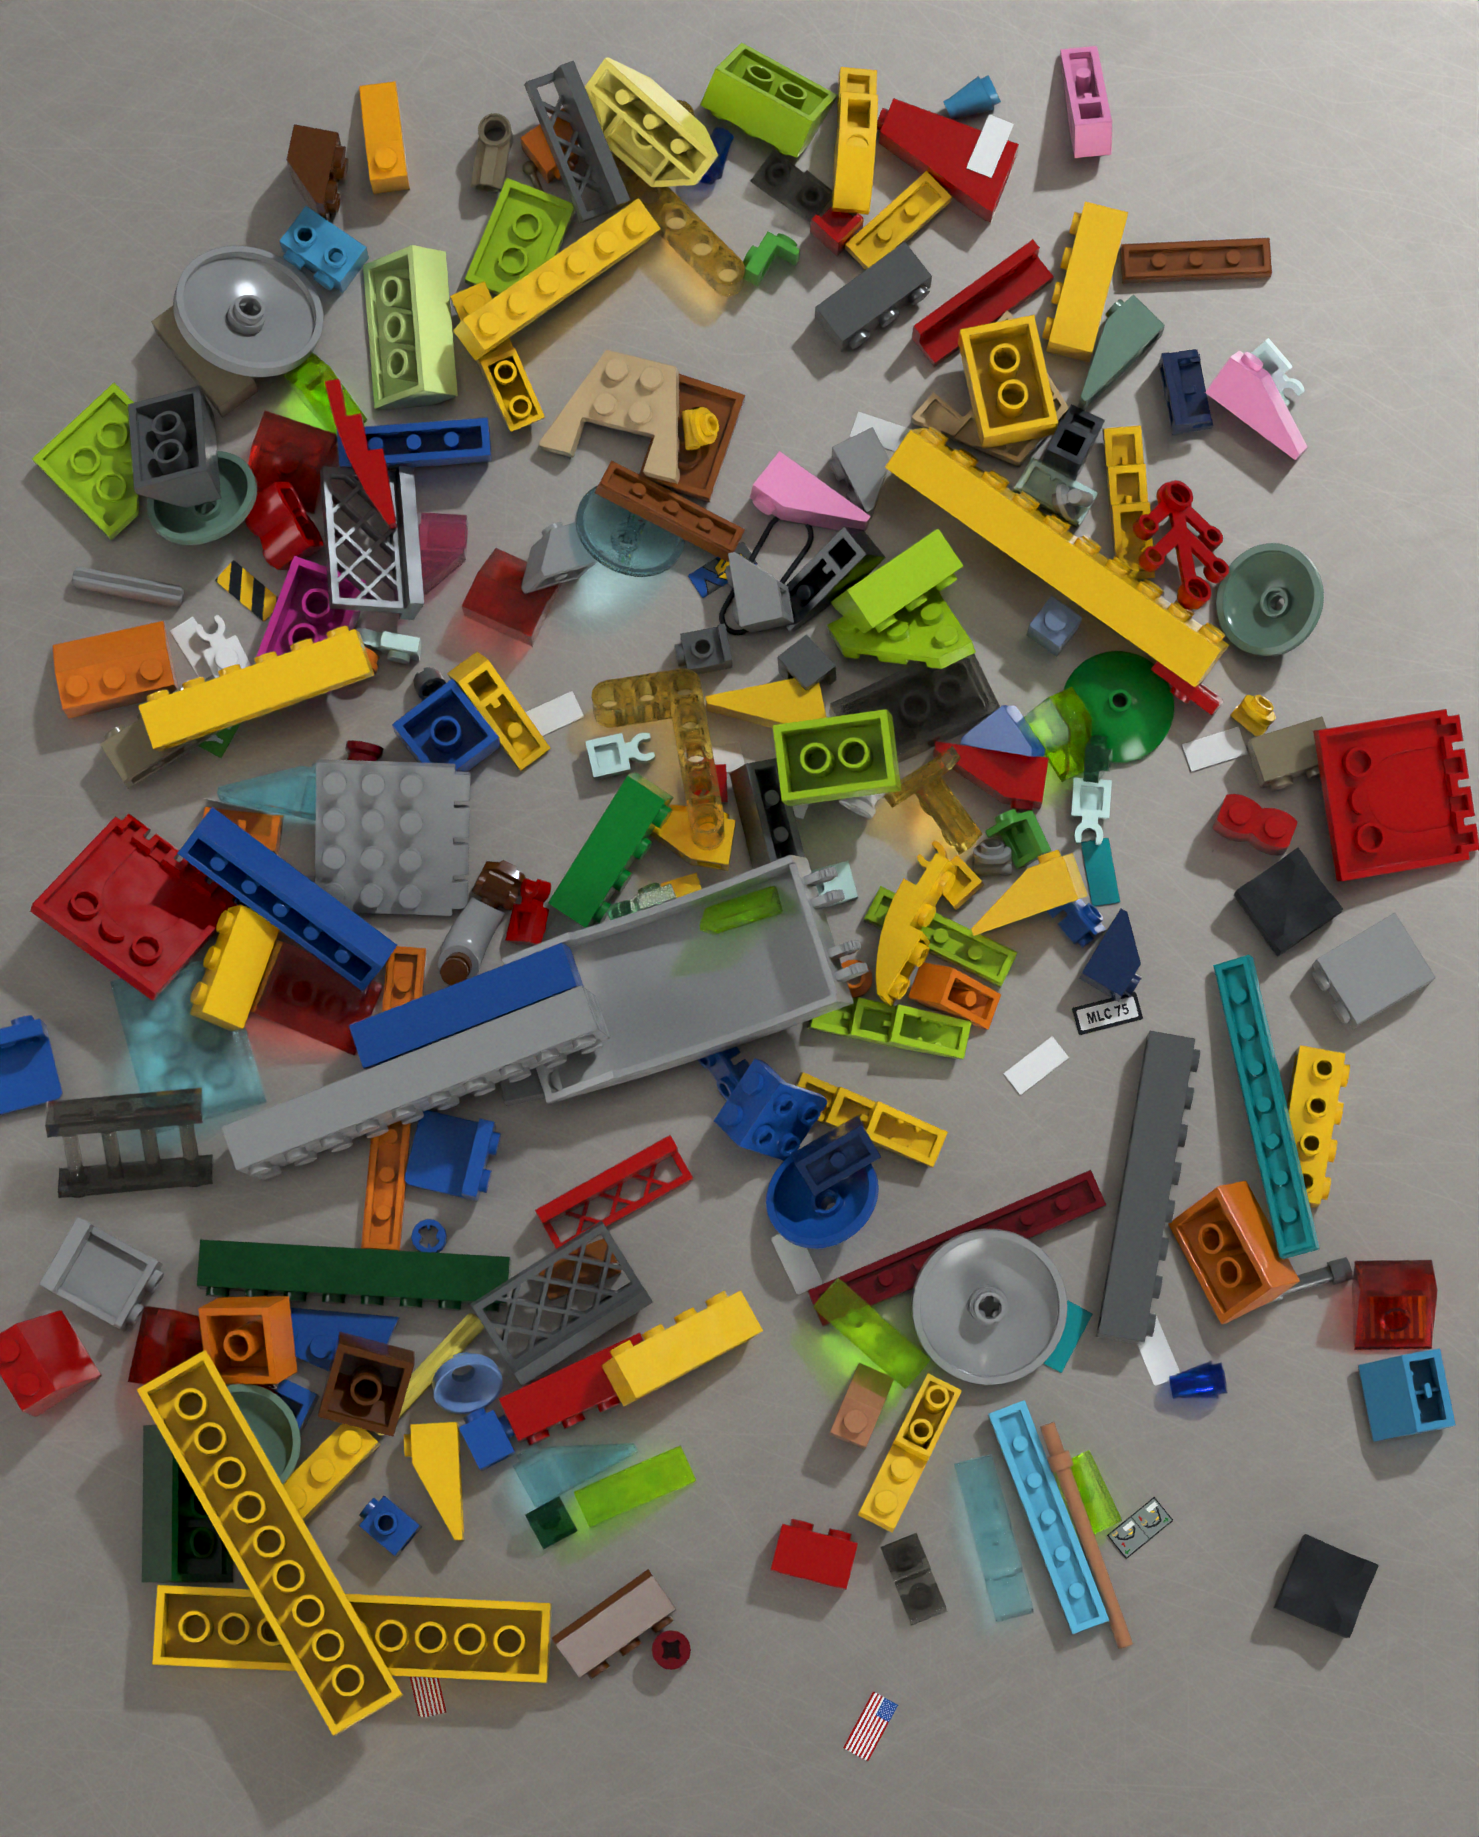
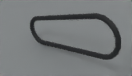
M776 516L768 523L748 560L752 563L771 529L780 520ZM805 524L808 530L807 543L781 578L780 582L785 584L811 548L814 533L812 526L809 524ZM732 588L720 610L719 622L720 624L725 623L728 633L743 635L749 631L745 629H732L725 621L726 610L735 596L734 588Z

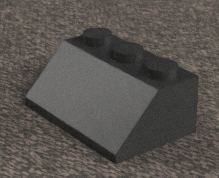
M196 386L128 404L133 482L136 494L184 508L221 499L214 413L201 387Z

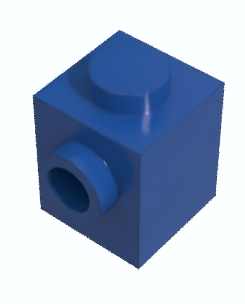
M481 1408L463 1418L466 1424L459 1427V1430L481 1471L516 1454L509 1440L515 1433L505 1414L497 1417L494 1410L486 1413L485 1409Z
M383 1496L380 1501L373 1498L359 1514L364 1519L359 1526L396 1557L399 1556L422 1528L421 1525L386 1496Z

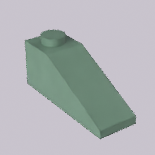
M1134 294L1125 302L1119 299L1105 314L1108 319L1106 320L1078 403V407L1083 410L1092 404L1163 334L1165 325Z

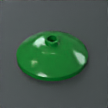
M1108 651L1088 658L1072 672L1065 684L1061 697V718L1068 736L1081 751L1103 762L1128 763L1149 755L1163 742L1174 717V697L1170 692L1171 687L1169 683L1151 670L1154 666L1152 662L1131 652ZM1116 696L1124 697L1126 705L1124 707H1116L1113 704V698Z

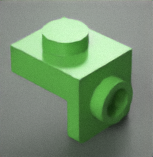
M767 231L758 247L752 245L743 260L742 265L746 266L745 280L758 287L776 256L796 266L800 259V249L796 247L797 243L784 234L778 233L776 236Z
M1015 809L1006 811L995 818L996 825L985 831L988 838L1001 835L1005 846L1011 848V858L1016 869L1026 867L1038 860V856L1052 851L1033 810L1017 814Z

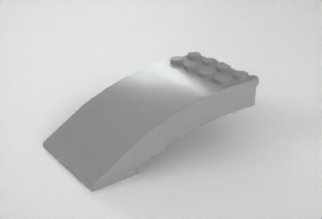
M788 855L690 894L575 932H567L502 958L505 965L559 943L570 947L584 988L596 996L611 1037L602 1041L603 1047L594 1052L581 1054L579 1050L566 1055L567 1061L558 1066L545 1068L543 1064L536 1067L546 1102L549 1104L686 1064L853 1004L847 981L863 975L869 970L866 963H855L844 969L842 968L839 958L854 954L860 950L859 940H851L835 946L823 908L844 900L845 896L842 889L831 890L819 896L816 885L831 881L837 877L836 868L828 867L812 873L807 858Z

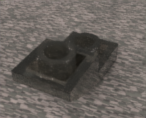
M775 149L768 155L750 179L753 184L773 199L810 222L816 214L820 215L832 199L833 190L808 170L802 172Z
M917 1533L880 1547L911 1626L947 1612L946 1605Z

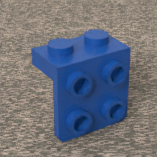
M33 1015L11 1020L12 1026L0 1029V1115L56 1101L63 1095L47 1026L41 1019L34 1020Z
M755 1058L714 1119V1122L739 1147L784 1161L799 1149L800 1144L827 1105V1099L819 1093L785 1082L765 1061Z
M429 1110L423 1111L424 1117L418 1120L405 1173L406 1183L410 1186L479 1201L480 1192L487 1193L492 1170L486 1169L489 1155L496 1156L501 1138V1133L495 1132V1122L479 1118V1122Z

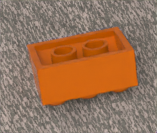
M164 621L53 645L56 681L62 709L68 719L147 702L146 696L152 693L168 690L169 694H172L178 689Z
M1246 1180L1216 1187L1173 1219L1172 1223H1168L1221 1325L1275 1300L1300 1282L1289 1259L1279 1257L1274 1231Z

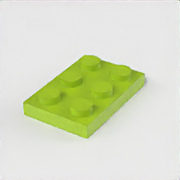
M506 178L466 274L465 283L474 286L485 281L489 292L499 295L557 255L575 213L573 204Z

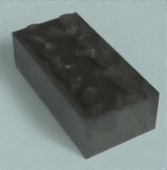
M973 653L942 669L927 667L926 662H919L830 703L829 714L831 717L887 709L893 718L898 763L934 747L935 741L946 742L970 731L1000 708V705Z

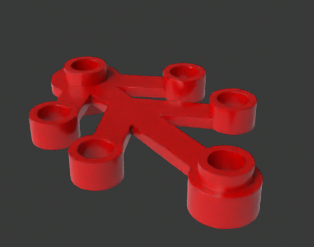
M1174 480L1164 483L1157 490L1156 498L1158 505L1148 515H1141L1133 524L1134 534L1144 541L1150 540L1159 530L1158 524L1167 516L1170 518L1172 528L1155 546L1147 547L1140 554L1138 561L1145 571L1155 572L1164 563L1165 556L1175 547L1182 582L1177 590V601L1184 609H1199L1210 599L1211 588L1204 579L1196 576L1193 555L1205 565L1203 573L1206 579L1215 584L1220 583L1229 574V566L1223 559L1217 558L1212 552L1223 542V535L1219 529L1211 526L1191 507L1193 502L1191 489L1185 483ZM1186 522L1200 533L1198 537L1187 528Z

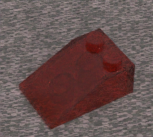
M276 940L249 1013L355 1056L357 1049L349 1025L371 1017L384 985L372 980L366 989L361 991L313 954L286 942Z

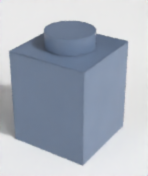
M1051 595L1030 623L1026 635L1057 657L1079 628L1082 617Z

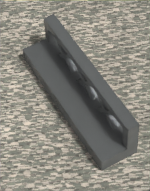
M574 60L560 65L553 73L527 81L524 84L579 222L583 223L621 209L630 201V198ZM554 83L559 95L555 107L542 101L537 89L538 87ZM562 105L564 107L565 112L560 110ZM547 112L550 113V114H552V116H551L550 119H549V116H548ZM557 117L569 122L572 127L573 134L569 142L556 136L553 125ZM561 147L566 149L565 153H563ZM571 152L584 157L587 164L584 176L570 170L567 161ZM590 174L592 176L593 181L589 180ZM575 181L580 183L579 188H577ZM585 186L598 192L603 206L589 211L586 210L581 198Z

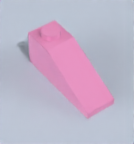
M1097 46L1060 49L1069 132L1074 158L1111 155L1112 118Z
M1239 350L1229 358L1205 393L1296 460L1308 447L1270 373L1262 368L1263 362L1249 352L1242 353Z
M780 451L755 481L750 494V498L758 510L766 515L773 514L780 520L839 531L843 527L866 531L871 518L870 515Z

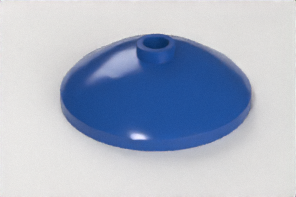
M791 1155L777 1168L769 1183L766 1195L769 1219L777 1232L794 1245L810 1249L837 1245L856 1234L872 1215L879 1192L877 1174L870 1163L814 1196L796 1167ZM835 1203L832 1208L826 1210L829 1204Z

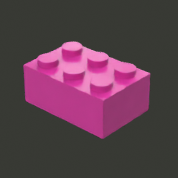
M294 556L256 657L276 651L277 656L291 652L290 645L305 639H312L313 643L327 639V632L342 626H348L349 631L355 629L361 611L329 609L326 566ZM346 578L339 584V597L356 598L361 593Z

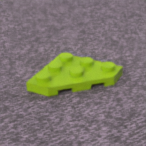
M115 382L32 458L33 462L110 540H113L139 515V494H136L133 482L128 404L134 402Z
M935 586L924 593L927 601L911 612H908L903 607L893 615L897 621L880 633L875 628H872L864 634L844 616L827 624L832 639L843 656L847 658L858 659L861 654L877 656L881 662L907 665L909 660L926 662L927 667L942 669L976 653L972 640Z

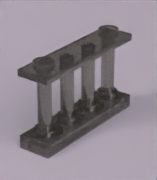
M202 1087L48 1101L45 1119L47 1138L62 1136L68 1168H59L58 1198H81L90 1195L187 1186L198 1187L213 1184V1154L199 1155L194 1124L203 1123L204 1097ZM178 1126L183 1157L160 1159L155 1128ZM139 1129L145 1161L122 1163L116 1131ZM101 1133L106 1164L83 1166L78 1135Z

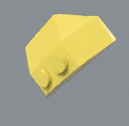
M607 57L585 85L586 92L610 151L651 187L697 185L719 156L706 127L650 77Z

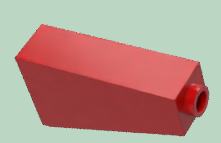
M893 98L889 110L882 108L877 120V130H880L879 144L921 175L927 171L954 199L983 220L991 223L1016 160L1019 144L1007 140L992 178L966 168L982 130Z

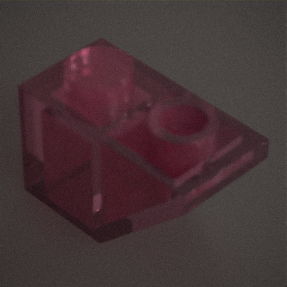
M421 512V524H418L424 595H427L466 561L469 527L467 515Z

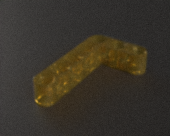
M676 100L695 117L694 110L690 104L682 100ZM614 153L612 154L617 168L627 166ZM635 172L629 177H621L630 198L628 204L639 198L661 228L657 233L718 294L729 297L738 294L742 290L745 282V268L742 260L669 187H651ZM652 191L659 194L660 198L655 203H645L641 199V196L646 192ZM674 217L682 218L686 222L685 226L681 229H671L666 223ZM699 243H705L712 250L707 255H697L693 252L692 248ZM724 269H732L738 276L733 281L727 282L720 279L718 274Z
M680 668L599 682L592 690L591 699L594 717L601 726L614 728L671 719L692 841L698 848L703 850L718 848L725 839L724 814L699 676L693 670ZM683 689L692 691L687 695L677 694L678 691ZM645 695L654 696V698L649 701L640 700V698ZM607 701L617 702V704L611 707L602 706ZM689 722H694L698 724L694 728L682 727L684 724ZM693 756H701L704 758L699 762H691L688 760L690 757ZM700 789L710 791L707 795L697 796L693 794L695 791ZM712 823L716 825L713 829L703 830L699 828L702 824Z

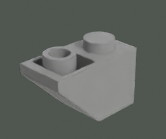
M873 427L833 446V459L829 461L835 478L838 481L844 479L850 491L846 493L847 500L870 515L871 518L873 517L888 472L885 466L890 460Z
M736 552L728 553L730 565L726 566V576L730 587L734 588L736 602L732 603V613L735 622L740 624L741 628L751 633L793 624L794 620L788 586Z

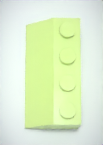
M410 245L364 264L363 273L374 408L386 410L432 406L457 397L446 252Z

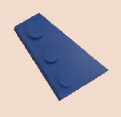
M290 1307L296 1358L329 1371L339 1332L389 1344L400 1318Z

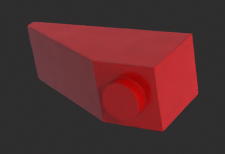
M935 741L933 751L935 758L1002 804L1010 805V810L1015 809L1016 812L1023 813L1033 810V808H1041L1049 758L1031 757Z

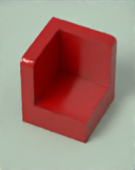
M831 206L821 217L816 214L811 219L810 232L833 254L838 256L845 249V243L863 228L864 218L859 213L852 217L849 213L834 212Z

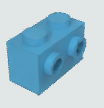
M307 206L304 207L280 239L282 251L285 253L283 258L299 270L303 266L315 274L313 276L314 280L330 291L334 287L344 293L369 259L366 246Z

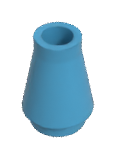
M989 75L981 79L977 76L943 102L950 118L956 120L961 117L994 110L993 106L1001 101Z

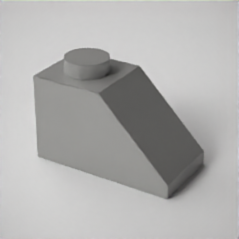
M556 522L542 530L543 537L531 547L521 588L524 594L580 578L599 561L579 522L564 526L561 522Z

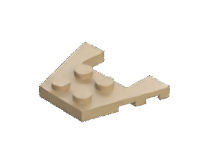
M1006 311L997 322L1014 318L1010 312ZM1048 375L1059 423L1068 412L1069 407ZM934 392L911 417V421L920 427L928 429L931 426L947 438L1016 466H1020L1045 438L1041 437L981 449L973 408L963 417Z
M606 350L542 437L539 443L540 448L544 451L574 458L585 422L654 438L643 472L648 477L678 484L680 470L678 469L679 371L677 367Z

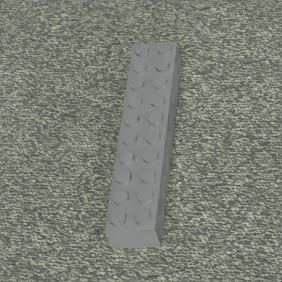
M581 985L222 1126V1130L236 1170L251 1177L259 1176L260 1180H265L281 1174V1167L295 1162L296 1166H301L317 1159L316 1153L330 1148L331 1152L344 1150L353 1145L352 1139L366 1134L367 1138L382 1135L389 1131L388 1125L400 1120L402 1124L418 1121L424 1117L423 1111L436 1106L438 1110L451 1108L460 1103L459 1097L473 1092L474 1096L487 1094L496 1089L494 1084L505 1079H509V1082L525 1079L531 1075V1069L543 1064L545 1068H552L567 1061L566 1055L579 1050L581 1054L594 1052L603 1047L602 1041L611 1037L596 996Z

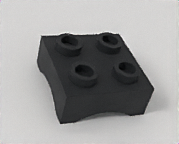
M1299 847L1269 869L1241 886L1233 895L1277 957L1335 918L1343 910L1336 898L1316 875Z
M1305 1534L1301 1538L1274 1608L1344 1638H1350L1379 1565Z

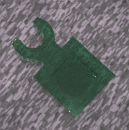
M659 883L646 885L638 890L639 894L635 895L633 899L610 905V910L607 911L610 920L676 899L672 884L660 887Z

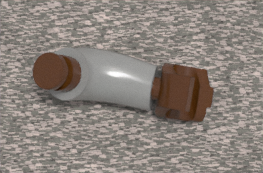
M505 860L501 862L486 861L472 889L474 894L482 897L481 900L474 897L470 899L449 930L440 950L438 969L441 978L448 985H454L477 976L487 947L505 915V912L499 910L498 907L500 906L507 910L512 909L520 894L521 884L524 878H526L523 873L516 870L517 866Z

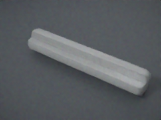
M76 567L72 577V584L77 589L178 608L181 606L184 598V590L181 586L84 567Z

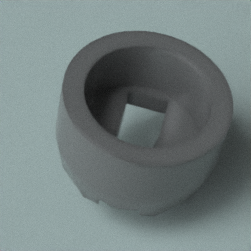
M433 667L423 668L424 671L415 674L413 680L414 688L422 700H425L446 684L441 673Z

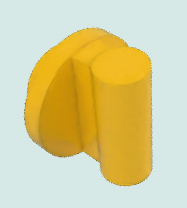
M705 407L682 411L686 450H696L700 446L715 442L719 431V423L713 413Z
M1246 695L1230 714L1233 719L1255 737L1265 734L1268 727L1276 719L1273 704L1261 695Z

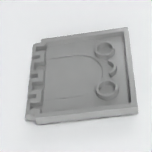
M318 759L316 762L315 884L354 913L452 916L453 909H464L468 904V880L454 879V875L464 876L469 874V844L454 842V838H469L470 807L455 805V801L470 800V773L456 771V764Z

